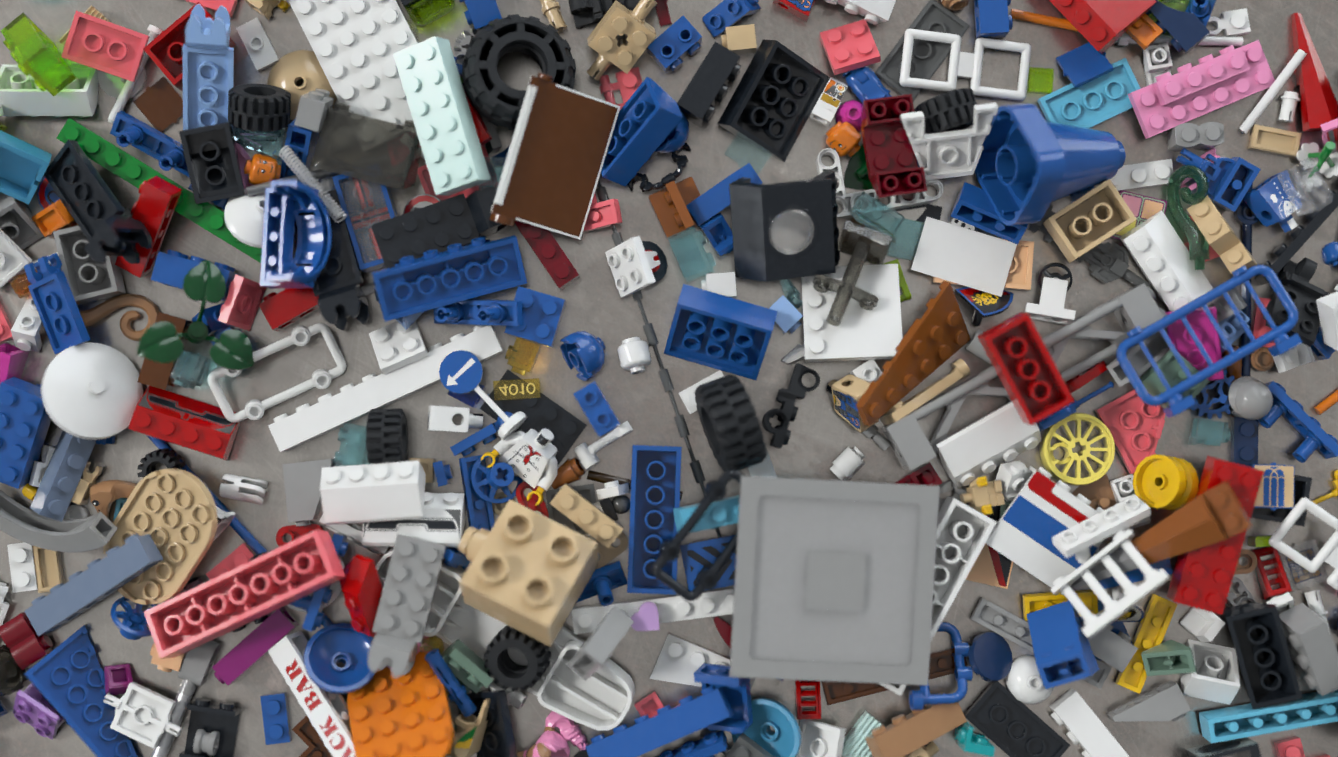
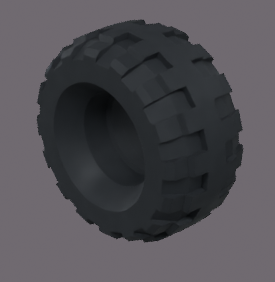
M519 14L508 15L502 19L496 18L479 30L467 48L462 68L463 87L473 107L479 115L485 116L488 122L496 126L507 127L508 130L516 129L527 90L511 88L502 81L497 72V64L503 55L511 52L525 53L535 59L543 74L553 77L551 82L572 90L575 83V59L572 57L571 47L566 39H562L558 34V30L551 24L546 25L540 22V18L529 16V18L520 17Z

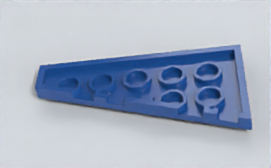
M83 625L24 673V675L96 757H137L129 737L110 728L115 718L116 708L103 703V700L106 699L105 674L100 667L95 649L88 637L87 629Z

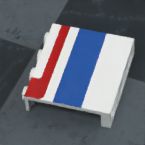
M1030 466L1028 469L1033 474L995 525L986 544L1052 588L1054 587L1052 583L1062 575L1067 577L1083 565L1075 559V554L1066 558L1053 545L1052 537L1104 510L1099 506L1096 510L1090 507L1091 501L1080 493L1077 497L1071 494L1070 490L1072 488L1061 480L1058 483L1050 479L1052 474L1042 467L1036 470ZM1103 540L1090 546L1091 557Z

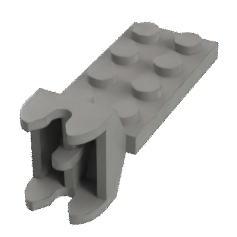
M397 534L373 627V632H377L371 643L368 654V666L373 673L378 669L383 670L386 666L391 667L393 677L397 678L407 674L412 669L417 654V642L422 643L447 546Z

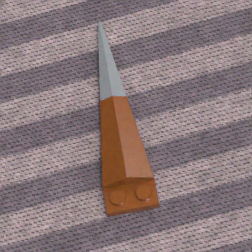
M1228 481L1205 491L1131 541V543L1147 563L1152 564L1225 540L1253 525ZM1123 548L1110 556L1123 573L1139 568ZM1102 562L1090 570L1097 581L1113 576ZM1080 577L1070 587L1075 589L1088 584Z

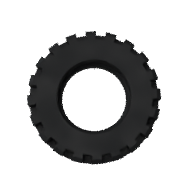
M729 374L699 385L694 393L697 411L709 446L722 470L725 472L733 468L740 471L761 463L767 454L764 435L754 405H752L751 398L741 380L737 376Z

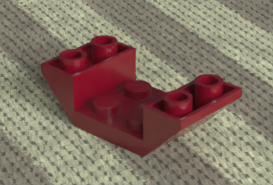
M912 94L863 101L861 133L868 176L878 198L927 191L924 167L917 166L916 156L900 118V114L915 112Z

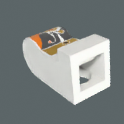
M831 77L809 118L829 127L848 85Z

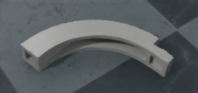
M1236 288L1227 292L1238 311L1247 306ZM1223 295L1206 304L1207 307L1216 306L1218 322L1234 314ZM1160 331L1143 340L1155 362L1159 361L1169 350V346ZM1139 344L1128 349L1127 358L1137 375L1140 376L1152 365ZM1117 358L1106 366L1119 387L1130 382L1118 363Z
M0 490V530L22 542L39 548L59 552L90 551L106 545L118 529L102 512L82 519H63L62 522L54 520L22 506Z

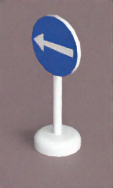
M463 350L454 351L441 362L439 375L445 388L457 394L469 393L475 390L504 421L498 430V436L502 440L515 432L527 419V415L521 411L516 412L509 418L478 386L483 376L482 364L471 352Z

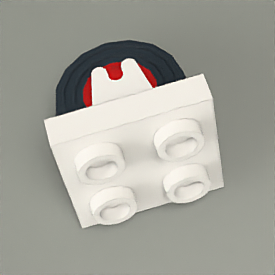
M640 236L632 237L605 252L621 298L656 283L667 272V259L663 250L651 241H641Z

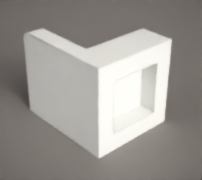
M1192 607L1180 624L1199 641L1211 642L1225 625V622L1213 612Z

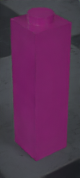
M285 607L277 609L212 667L215 671V677L222 684L230 685L266 655L270 648L292 632L299 625Z

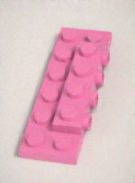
M1259 40L1237 49L1231 45L1220 50L1221 55L1214 58L1212 54L1198 59L1199 64L1192 67L1191 63L1177 68V74L1171 76L1170 72H1166L1155 77L1157 82L1127 94L1145 139L1269 88L1275 79Z

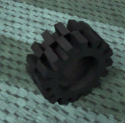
M169 448L158 449L146 454V457L140 460L142 464L138 465V469L142 470V472L137 474L138 478H144L146 475L156 471L157 463H163L167 468L182 469L186 464L185 461L180 463L179 460L182 458L180 454L174 456L176 451H169Z

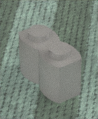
M1206 122L1200 126L1193 123L1180 124L1167 132L1168 149L1176 152H1181L1183 148L1187 150L1191 148L1210 150L1225 142L1224 125L1218 122Z

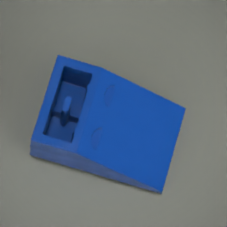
M1069 600L1027 614L1036 665L1045 689L1090 677L1099 670L1087 636L1081 630L1083 626L1077 610Z

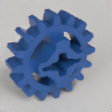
M1223 370L1224 379L1213 380V382L1208 383L1200 391L1203 397L1201 404L1198 403L1196 397L1194 398L1196 404L1191 406L1190 409L1195 410L1198 408V416L1201 417L1205 412L1208 419H1211L1213 414H1216L1220 419L1222 418L1221 412L1231 413L1228 408L1230 406L1229 399L1223 393L1222 386L1226 382L1228 388H1230L1231 382L1235 377L1232 375L1227 378V370ZM1214 386L1217 387L1218 397H1212L1208 400L1209 394L1206 393V390L1208 388L1213 389ZM1221 402L1224 404L1220 408L1209 409L1213 403Z

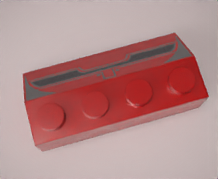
M149 385L136 405L128 429L227 461L241 421L237 423L228 421L220 407Z

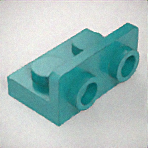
M968 722L955 728L954 740H957L956 744L963 751L994 757L995 747L989 742V739L985 738V735L974 733L973 727Z

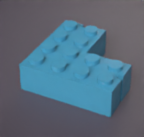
M0 130V192L29 205L50 163L52 154Z

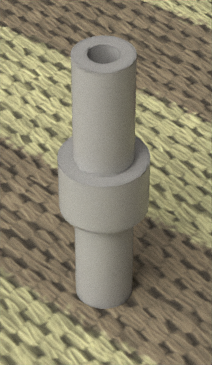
M875 424L862 432L868 439L872 438L884 451L891 445L878 432L879 428Z

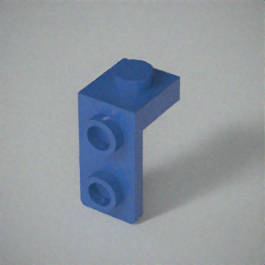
M724 0L703 16L702 20L712 36L718 37L725 31V27L732 26L746 15L755 14L761 7L758 4L759 0Z

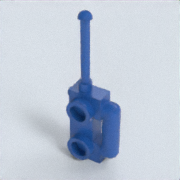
M1110 381L1107 385L1084 398L1074 401L1036 422L1040 432L1076 412V409L1080 407L1079 405L1109 388H1113L1114 383Z

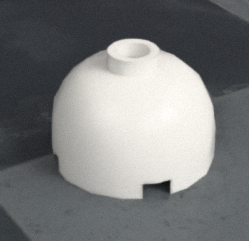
M1023 655L1014 659L1011 670L1004 680L1007 690L1023 704L1034 705L1044 702L1054 689V687L1045 689L1034 655Z

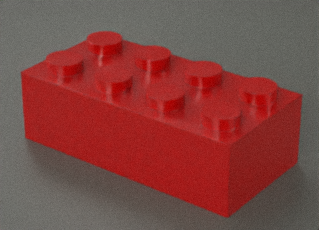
M1020 312L977 336L1023 423L1033 425L1074 402L1028 313Z

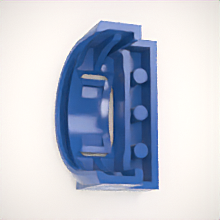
M297 180L271 181L270 188H265L260 286L270 289L314 288V280L325 266L331 250L332 229L327 209L319 197V190ZM304 212H314V213H315V215H299V214H300V213H304ZM296 220L298 237L296 253L293 259L294 224Z

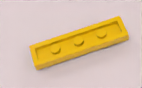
M1152 594L1144 617L1132 641V644L1138 649L1123 673L1119 672L1116 684L1138 694L1141 693L1147 678L1141 653L1162 643L1178 604Z

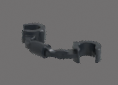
M685 143L679 150L672 152L671 158L678 165L674 173H669L661 179V182L655 184L648 182L649 179L646 174L637 173L627 184L630 191H633V185L637 181H642L640 184L642 192L661 189L665 184L676 181V178L681 175L683 168L689 161L686 155H678V153L682 150L691 151L690 146Z

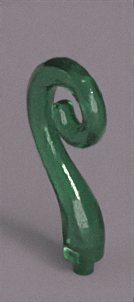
M1184 165L1171 175L1166 188V201L1171 216L1188 240L1190 260H1195V270H1204L1205 260H1210L1209 245L1196 223L1184 211L1180 202V195L1186 204L1196 205L1206 198L1209 184L1206 174L1202 169L1193 165ZM1186 178H1193L1196 181L1197 190L1194 194L1191 193L1188 187H1182L1180 190L1181 184Z

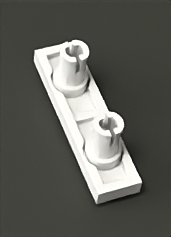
M1134 495L1053 536V545L1066 558L1075 554V559L1079 563L1084 564L1091 559L1090 546L1123 529L1125 531L1131 529V525L1151 515L1150 507L1138 496Z

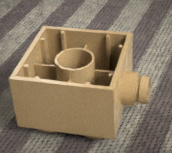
M512 500L508 501L491 531L484 528L479 530L469 527L462 536L458 550L467 555L468 560L472 561L459 582L464 603L550 647L598 566L597 542Z

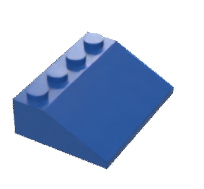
M683 284L664 354L757 380L778 311Z

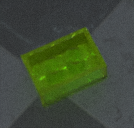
M24 12L1 30L6 39L3 43L11 51L10 55L18 63L17 67L27 77L31 75L34 78V83L41 91L47 90L55 96L76 79L66 60L61 57L62 54L56 44Z

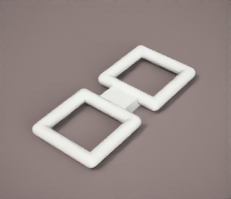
M907 29L905 31L899 80L901 86L949 92L956 90L957 77L971 79L970 89H972L974 95L1017 101L1026 99L1032 50L1030 44L977 38L974 53L960 52V35L917 29ZM914 39L951 44L947 82L910 77ZM984 48L1021 52L1017 91L980 86Z
M1301 498L1270 537L1269 544L1311 573L1316 572L1324 561L1334 567V571L1327 578V583L1338 591V519L1308 498ZM1305 510L1336 530L1312 561L1281 541Z

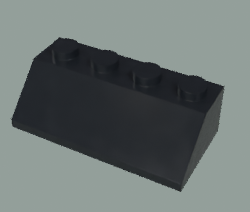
M1246 603L1225 608V616L1252 709L1303 699L1276 604Z

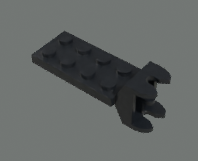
M68 140L49 165L44 176L89 240L84 249L91 259L97 263L107 262L106 256H123L127 262L139 264L140 257L136 250V243L138 242L141 247L151 249L152 239L150 233L142 222L123 215L125 210L77 141Z
M487 187L475 191L466 198L464 194L371 225L386 269L395 267L394 264L400 263L399 259L402 257L414 256V259L424 257L423 253L428 250L437 249L438 253L447 251V246L455 243H461L462 246L471 244V240L474 238L488 236L503 230L507 225L489 220L498 187Z
M336 189L328 191L330 197H333L335 202L338 203L337 205H340ZM304 212L299 215H315V213ZM329 216L332 229L331 250L325 266L314 280L313 292L318 297V306L324 320L345 331L348 323L347 318L350 316L356 318L363 325L368 322L369 306L366 296L359 285L363 283L346 221L344 219L341 222H334L332 217Z

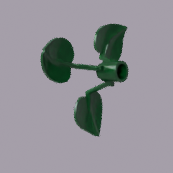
M204 260L186 274L183 281V289L187 297L193 301L201 300L197 322H193L189 326L187 333L178 334L174 324L171 322L161 321L151 325L139 341L137 355L157 363H171L176 361L183 351V343L179 339L182 337L188 339L193 344H200L204 340L215 342L209 354L214 363L222 368L231 370L250 368L253 366L254 360L252 345L246 334L236 329H229L224 331L218 339L208 336V328L202 322L206 301L210 303L220 302L226 290L225 279L221 271L212 262Z

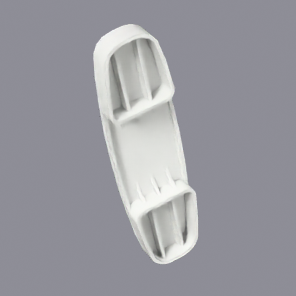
M394 547L376 565L382 588H384ZM443 559L424 636L432 637L435 635L449 646L459 639L483 661H486L487 659L484 658V653L487 650L486 647L507 624L464 603L459 582L466 570L460 566L458 568L451 567L445 564V559ZM563 626L552 646L547 650L551 651L548 668L533 687L529 686L526 691L537 696L539 703L543 707L577 723L598 731H608L617 727L629 711L635 695V684L631 676L614 661L607 658L604 664L585 681L566 666L584 644L585 640ZM513 648L508 649V654L512 661L519 665H528L527 658L521 651Z

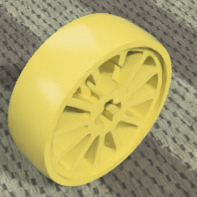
M1073 413L1045 429L1042 434L1039 451L1043 466L1052 474L1053 478L1058 481L1061 480L1065 484L1077 486L1091 484L1103 477L1113 463L1115 455L1113 436L1101 420L1090 414ZM1069 421H1075V437L1067 425ZM1081 421H1084L1089 426L1081 438ZM1060 426L1063 427L1069 440L1056 434V430ZM1095 428L1098 431V436L1087 441L1091 431ZM1052 437L1061 441V443L1050 445ZM1102 438L1103 448L1090 447L1091 444ZM1075 444L1081 446L1078 454L1072 452ZM1058 446L1063 448L1065 452L1061 460H1057L1053 456V451ZM1090 451H1103L1102 461L1091 455ZM1087 457L1098 463L1095 471L1091 468ZM1075 461V477H1069L1066 474ZM1081 461L1089 473L1087 474V476L1082 478ZM1066 463L1061 472L1055 466V464Z

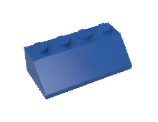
M649 77L645 78L619 111L601 170L603 178L626 186L636 176L640 168L650 159L655 150L665 141V138L683 118L676 101Z

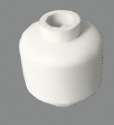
M632 337L621 341L622 344L617 349L621 368L631 371V374L644 372L645 367L651 363L647 342L640 340V337Z

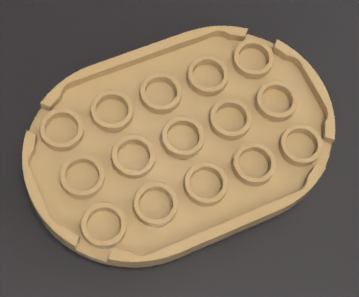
M168 468L146 475L136 485L113 521V524L118 529L110 541L104 545L103 554H106L108 550L116 546L122 547L126 544L124 540L136 533L139 536L150 534L163 560L117 591L132 602L148 605L168 601L178 595L185 587L212 545L217 531V510L214 499L206 485L198 477L182 469Z

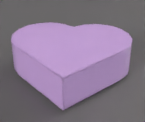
M650 601L641 604L639 612L632 615L631 620L634 623L631 627L636 631L659 630V616L656 604Z

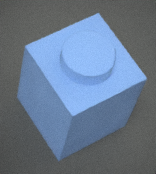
M784 295L769 308L778 311L775 325L783 334L788 330L792 334L802 324L799 320L803 315Z

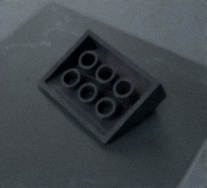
M763 39L717 124L735 136L785 162L830 77L777 40Z

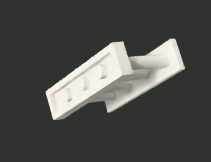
M1131 529L1119 531L1112 537V543L1067 577L1062 575L1052 583L1054 585L1050 589L1052 593L1057 596L1062 592L1084 619L1085 627L1081 630L1089 639H1092L1170 580V577L1163 569L1159 571L1153 570L1130 542V539L1135 536ZM1121 546L1145 575L1144 579L1146 581L1139 586L1133 585L1110 557ZM1100 562L1105 565L1125 590V597L1118 602L1109 596L1090 572ZM1080 577L1085 580L1105 605V612L1098 617L1096 614L1092 615L1070 587Z

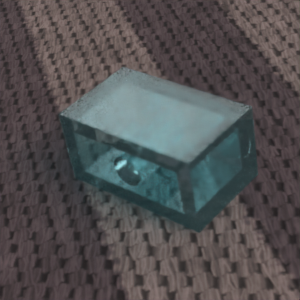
M695 226L668 237L669 245L686 284L705 277L706 274L713 273L712 267L716 264L711 252L707 254L705 252L703 244H706V240L701 230L696 231Z

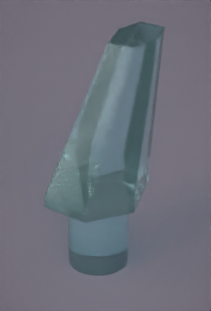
M790 279L780 280L786 299L796 309L802 306V301L799 298L800 292Z

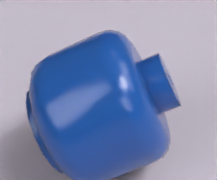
M1338 242L1328 243L1322 248L1324 263L1326 265H1333L1334 268L1338 267Z

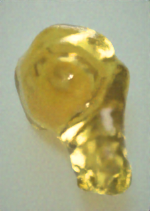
M434 635L423 639L420 645V650L423 654L426 655L430 651L438 649L442 655L444 643L440 637Z

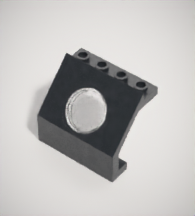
M826 170L811 179L792 182L751 183V178L741 177L729 184L735 277L769 282L835 273V266L839 264L840 260L835 171Z

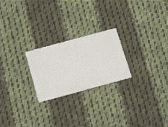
M926 217L911 270L1002 297L1017 244Z

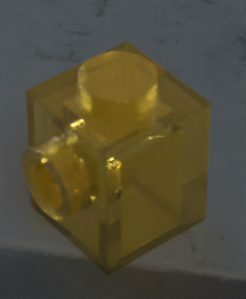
M517 337L514 346L509 345L505 359H508L507 365L512 366L511 371L525 376L526 372L532 374L541 346Z

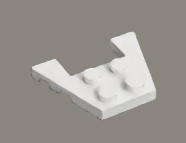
M996 103L974 105L973 128L924 134L925 116L922 111L900 114L919 167H924L926 181L974 174L983 151V142L986 135H989L992 119L998 112Z

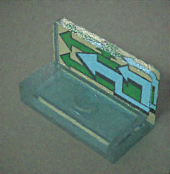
M864 191L850 211L855 220L893 243L897 240L894 234L905 219L903 215Z

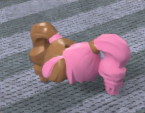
M551 711L546 718L544 733L539 737L536 744L528 750L517 752V756L569 757L568 741L574 747L577 746L581 751H585V746L589 744L578 724H574L573 720ZM558 727L560 729V733L556 732L554 728Z

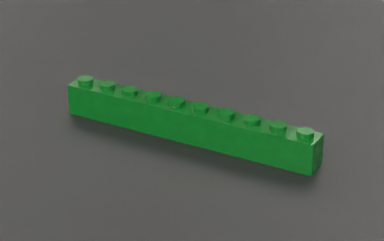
M68 118L56 139L63 143H66L68 140H76L89 159L138 189L145 180L155 176L182 189L174 211L261 263L262 248L249 246L236 239L225 224L224 211L209 202L196 204L193 192L78 122Z

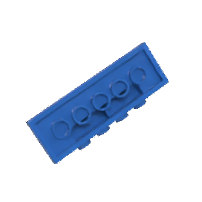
M515 235L494 241L486 240L485 237H477L471 240L470 245L462 246L461 243L451 244L447 246V251L438 253L437 249L428 250L423 253L424 257L414 259V256H405L399 259L400 263L394 264L395 267L372 273L385 322L527 284L518 240Z

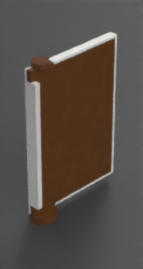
M538 73L537 77L531 76L489 220L512 227L515 220L581 240L621 106L551 82L552 76Z

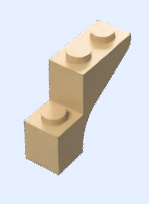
M1208 195L1187 209L1209 245L1220 256L1231 274L1244 265L1247 269L1258 265Z

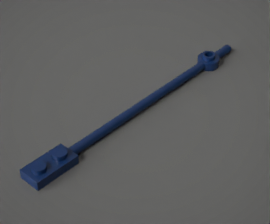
M1253 183L1247 193L1253 189ZM1242 200V203L1234 212V218L1242 225V244L1252 255V224L1256 223L1259 219L1253 212L1251 217L1246 215V209L1250 208ZM1242 283L1241 297L1247 304L1242 311L1250 318L1247 324L1250 326L1249 329L1251 331V294L1245 284ZM1246 332L1241 335V347L1251 342ZM1251 354L1242 358V377L1251 375ZM1231 417V462L1246 466L1258 465V420Z

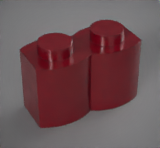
M25 612L20 613L0 626V637L10 649L15 662L22 670L35 665L53 651L51 639L46 634L42 636L37 635Z

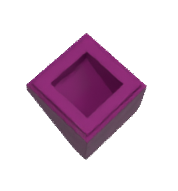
M130 663L104 667L106 694H125L129 683L133 682Z

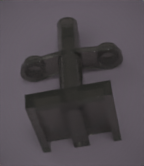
M846 220L839 240L838 250L852 256L842 281L824 275H815L813 279V288L821 293H826L827 290L837 292L826 319L829 324L833 326L841 324L851 298L858 301L859 306L865 310H872L873 307L877 306L878 298L856 287L865 261L875 265L883 264L893 237Z

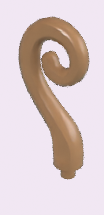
M138 294L119 295L102 302L92 309L79 310L85 327L97 323L107 315L123 307L131 306L144 310L148 315V324L143 330L136 331L131 328V322L141 317L138 311H127L120 319V329L123 335L133 341H140L144 332L151 325L155 324L157 314L160 312L153 301Z

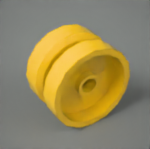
M1154 454L1143 459L1134 472L1133 487L1135 495L1151 508L1177 511L1192 501L1198 492L1199 480L1197 472L1192 464L1183 458Z

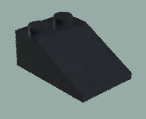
M229 122L179 131L196 204L245 195L232 125Z

